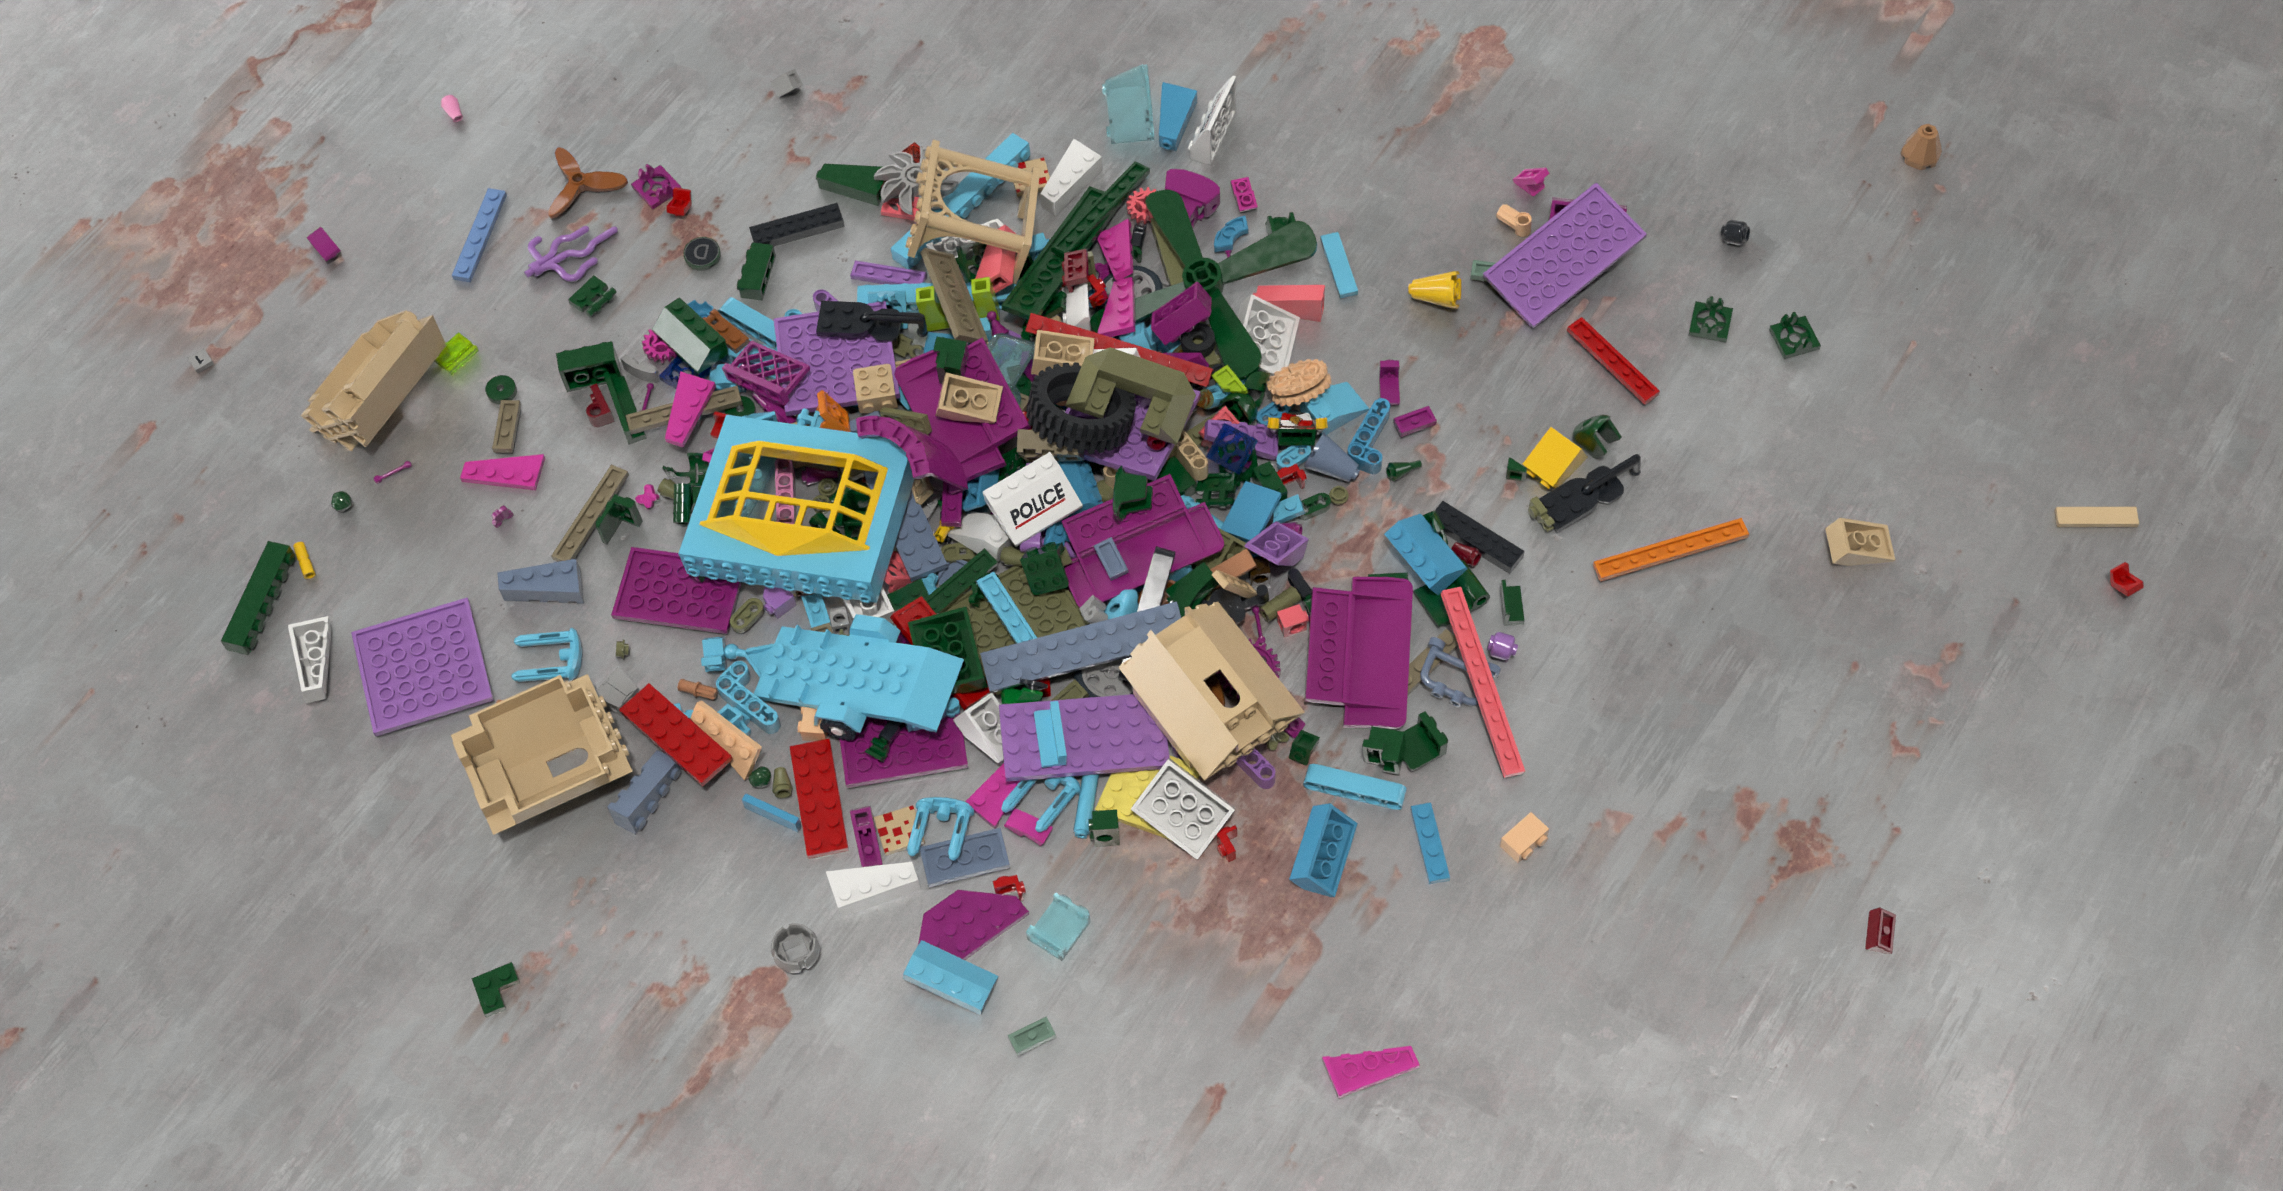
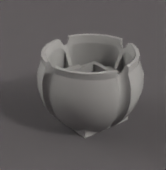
M798 923L789 924L787 929L781 927L773 936L771 943V954L776 965L790 973H800L803 968L809 969L816 962L820 951V945L818 940H816L815 933L805 925ZM804 943L808 954L789 961L785 951Z

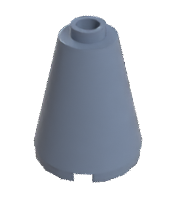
M1324 433L1304 465L1307 469L1348 482L1351 479L1355 480L1360 472L1357 469L1359 465Z

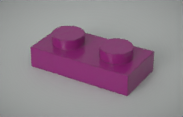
M1426 406L1394 418L1393 423L1400 436L1404 437L1436 425L1437 420L1430 407Z

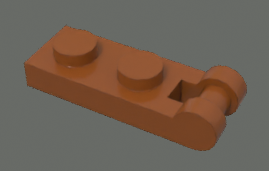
M716 309L710 311L709 316L703 317L726 340L727 347L737 354L749 344V338L722 317Z

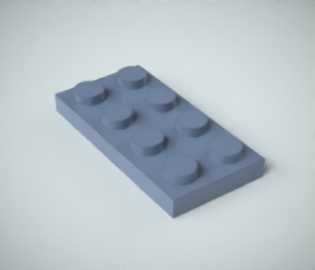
M1001 828L965 836L960 856L955 861L950 860L948 856L951 840L920 847L929 888L1010 868Z

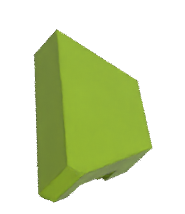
M1228 365L1212 375V379L1223 392L1248 393L1247 388Z

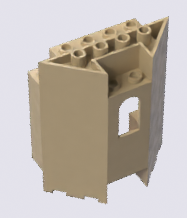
M405 310L377 320L368 332L362 333L309 398L310 405L301 415L312 425L309 431L313 433L319 431L324 435L325 439L334 443L339 442L350 451L354 449L358 442L366 448L446 347L434 316L431 315L417 320L415 314Z
M1214 602L1210 606L1207 604L1197 605L1196 609L1185 607V616L1156 635L1150 630L1147 634V641L1142 644L1139 643L1130 653L1132 657L1118 667L1133 686V694L1188 767L1192 768L1194 766L1204 781L1222 768L1235 764L1237 758L1250 754L1255 746L1266 743L1270 740L1271 735L1284 731L1289 723L1305 713L1219 602ZM1219 670L1240 696V702L1233 708L1224 707L1204 682V680Z
M588 674L571 682H568V680L564 682L561 675L556 676L469 715L472 726L451 735L454 748L466 770L475 791V797L493 835L633 772L626 758L629 756V752L625 744L620 745L618 740H621L622 737L617 728H612L611 724L615 722L610 711L605 712L604 708L607 707L603 696L598 697ZM576 749H583L588 753V759L584 764L553 778L547 762Z

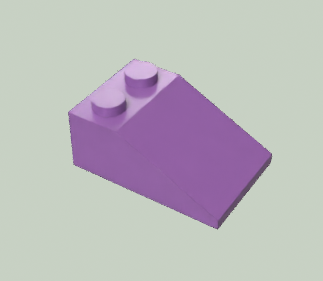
M1275 521L1248 541L1245 547L1276 565L1294 566L1303 559L1309 539Z

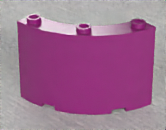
M873 415L856 418L859 438H887L895 442L906 452L913 478L918 480L933 476L945 481L948 484L950 494L968 489L966 476L960 461L943 442L888 417Z

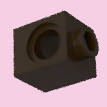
M1262 556L1253 558L1258 567L1248 572L1250 585L1252 587L1269 585L1271 573L1268 560Z

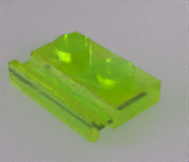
M458 332L446 343V347L434 362L452 375L479 350L476 345L474 346L471 341Z

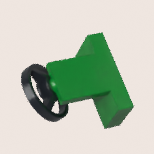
M1020 679L1019 683L1026 685L1027 688H1023L1022 691L1012 688L1002 690L1001 701L1002 704L1040 702L1043 695L1040 690L1047 689L1048 684Z

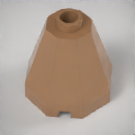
M1930 124L1921 125L1907 138L1900 153L1902 157H1905L1906 165L1918 170H1925L1928 166H1931L1930 168L1936 166L1942 153L1939 133L1936 127Z

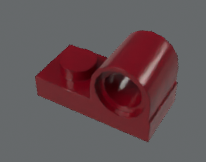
M597 383L590 386L592 394L589 396L593 403L589 404L586 408L590 424L593 427L599 428L615 422Z

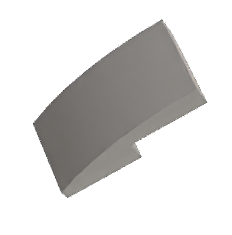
M626 354L621 358L624 370L631 375L651 383L660 382L658 377L659 371L653 364L649 365L646 361H642L639 364L635 358L631 359Z

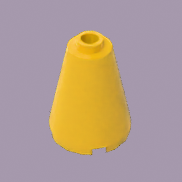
M1451 271L1414 279L1412 283H1409L1408 293L1413 299L1457 309L1460 304H1456V302L1461 300L1462 290L1461 278H1457L1460 272Z

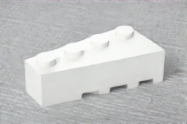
M912 862L826 871L841 918L921 890Z

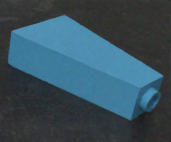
M1165 82L1162 83L1159 147L1177 151L1197 104V90Z

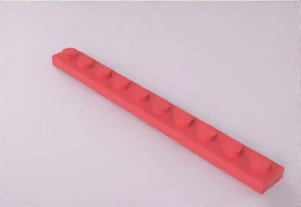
M1462 588L1442 590L1441 597L1504 778L1522 775L1525 769Z

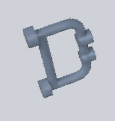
M1431 637L1428 643L1430 651L1420 674L1424 685L1433 689L1431 694L1437 698H1443V695L1450 697V703L1454 706L1461 707L1462 703L1469 706L1478 705L1476 697H1467L1463 692L1454 691L1445 684L1435 682L1429 678L1428 674L1435 657L1467 671L1463 660L1443 652L1446 644L1443 640ZM1487 662L1492 677L1497 678L1501 668L1496 664Z

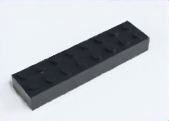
M838 203L751 226L749 229L754 243L778 246L845 226Z
M1442 501L1435 509L1445 527L1443 529L1445 535L1458 543L1478 549L1482 555L1481 557L1508 574H1511L1524 558V550L1448 503Z

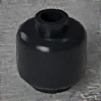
M1729 220L1726 225L1722 226L1721 236L1724 238L1725 243L1740 246L1749 240L1750 227L1744 221Z

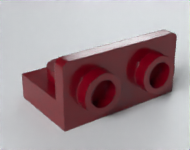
M1086 249L1064 253L1062 268L1065 275L1062 276V282L1070 293L1074 292V285L1089 282L1088 252Z

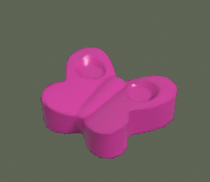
M646 484L644 486V494L636 496L635 500L639 504H644L646 508H652L654 501L659 500V495L655 494L653 485Z

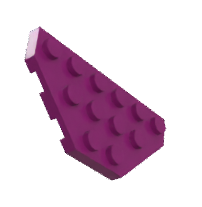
M956 890L923 914L918 945L922 940L963 960H967L1027 917L1029 911L1017 896Z

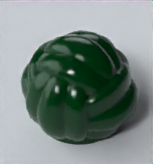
M339 491L333 494L331 505L336 511L342 512L352 505V500L349 494Z
M763 766L754 770L749 775L750 784L756 788L766 787L771 778L770 770Z

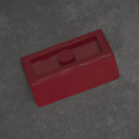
M1881 907L1869 911L1865 949L1892 954L1896 914Z

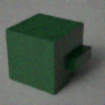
M936 336L933 352H938L935 363L937 364L939 384L943 383L946 373L964 377L969 357L967 341Z
M1371 726L1369 740L1364 739L1362 744L1365 763L1383 765V772L1400 775L1406 748L1404 732Z

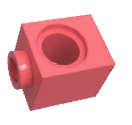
M1300 604L1277 611V623L1284 637L1307 630L1309 618L1305 610L1302 611Z

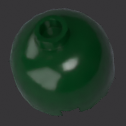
M1230 393L1220 401L1222 405L1219 410L1226 406L1239 422L1251 425L1255 421L1258 409L1253 397L1250 395Z

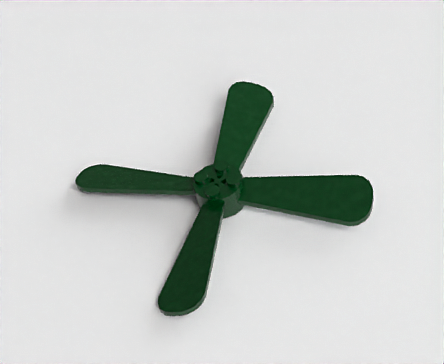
M1159 190L1150 193L1145 200L1146 207L1185 267L1182 273L1183 282L1135 298V323L1151 316L1152 312L1196 282H1199L1212 298L1211 314L1208 320L1215 334V341L1224 366L1228 365L1239 380L1249 377L1259 369L1262 363L1261 351L1222 295L1224 284L1310 259L1317 251V240L1313 230L1303 221L1291 222L1217 263L1210 258L1202 256L1182 197L1172 190ZM1105 309L1099 310L1091 317L1090 324L1095 333L1098 332Z

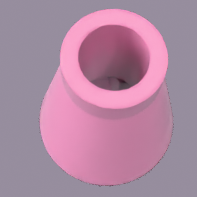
M447 95L442 98L441 107L452 118L453 122L461 121L463 116L458 99L453 95Z

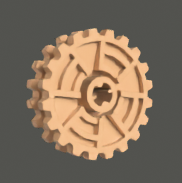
M1311 359L1306 361L1300 360L1295 364L1291 363L1287 367H1282L1280 371H1276L1274 376H1270V381L1267 382L1272 401L1276 405L1280 404V406L1300 405L1301 402H1309L1310 399H1315L1319 394H1323L1332 382L1330 374L1327 373L1326 363L1322 360L1318 361V359L1313 361Z

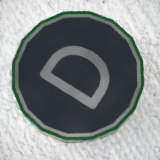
M697 237L686 244L684 248V259L689 267L695 270H707L713 264L716 265L721 257L718 243L708 237Z

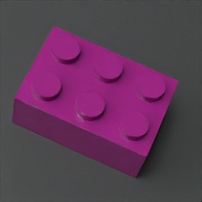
M1196 282L1152 312V331L1164 345L1169 342H1175L1181 334L1190 332L1200 321L1204 322L1210 317L1212 298L1200 283Z

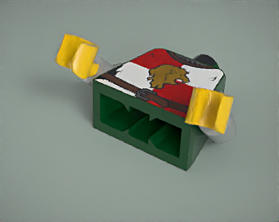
M1292 410L1291 412L1282 413L1281 419L1268 417L1267 428L1270 429L1272 434H1278V445L1315 446V435H1319L1324 429L1328 428L1327 418H1316L1315 421L1311 418L1310 413Z

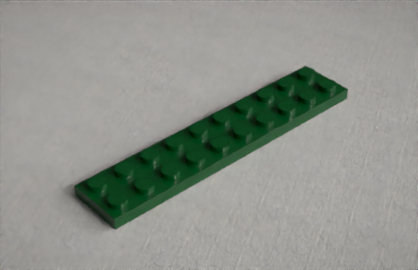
M1091 186L1088 187L1003 302V311L1029 320L1031 313L1041 316L1062 287V276L1065 275L1062 268L1064 258L1051 252V247L1098 200L1104 191ZM1121 204L1075 251L1089 250Z

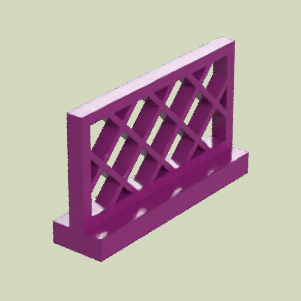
M751 340L731 364L726 363L722 370L728 381L782 405H786L789 402L788 395L808 373L810 366ZM753 348L759 350V353L749 355ZM773 356V359L763 362V357ZM760 358V363L750 365L751 360ZM747 362L746 367H737L740 363ZM787 362V366L777 367V363ZM774 364L775 369L764 370V367ZM761 368V373H751L752 370ZM801 368L799 373L792 374L793 369ZM789 371L788 376L779 378V373ZM776 374V379L766 380L767 376ZM790 381L786 388L780 386V383Z

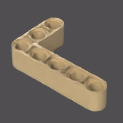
M1183 430L1180 441H1178L1177 445H1174L1166 462L1175 456L1192 478L1200 481L1208 477V460ZM1105 466L1103 469L1104 482L1114 489L1117 469Z

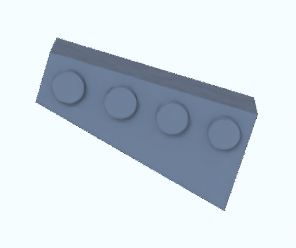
M576 559L497 572L498 587L504 601L530 602V600H539L540 602L559 601V603L571 601L577 602V604H584L581 569Z
M657 750L641 768V775H636L630 780V787L626 791L621 790L618 794L619 800L616 803L611 802L607 806L614 823L636 835L639 829L641 830L645 826L646 819L650 813L656 810L662 796L664 797L668 793L669 786L673 780L679 777L681 767L668 755Z

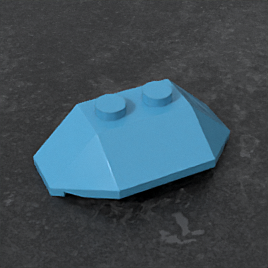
M999 469L967 481L968 489L962 493V508L965 511L986 504L983 491L998 483Z

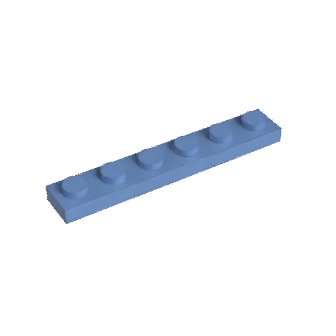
M487 189L452 273L453 280L471 283L507 194L505 191Z

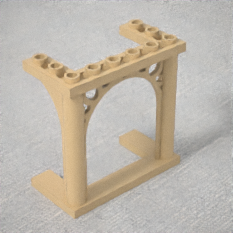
M933 139L931 146L926 147L924 157L927 158L922 159L920 170H922V173L918 172L916 183L919 184L918 195L921 198H918L916 206L919 211H916L914 219L916 224H912L910 235L912 236L908 237L905 248H908L907 256L915 258L917 250L924 243L939 237L951 236L1017 252L1013 274V284H1017L1032 244L1040 168L1033 166L1030 172L939 147L940 141ZM974 172L1026 186L1019 203L1017 218L1023 219L1022 236L972 223L955 215L945 205L941 197L940 187L942 182L955 173ZM940 207L942 211L933 212L931 208Z

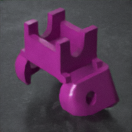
M1170 169L1166 172L1165 190L1175 191L1182 197L1192 228H1194L1198 220L1202 221L1204 217L1211 216L1220 205V187L1214 181L1184 169ZM1204 206L1200 215H1198V208L1201 209Z

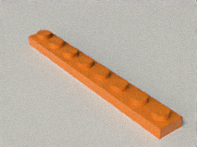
M1742 518L1594 561L1593 567L1601 582L1749 537V532Z

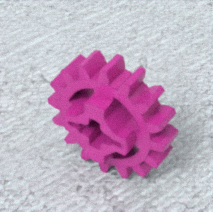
M648 330L649 335H644L645 340L642 341V345L648 359L653 358L654 362L660 359L661 363H664V359L670 362L672 356L674 358L678 357L652 330Z

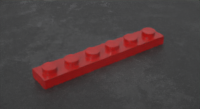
M1581 317L1567 327V332L1644 405L1659 395L1660 390L1585 319Z

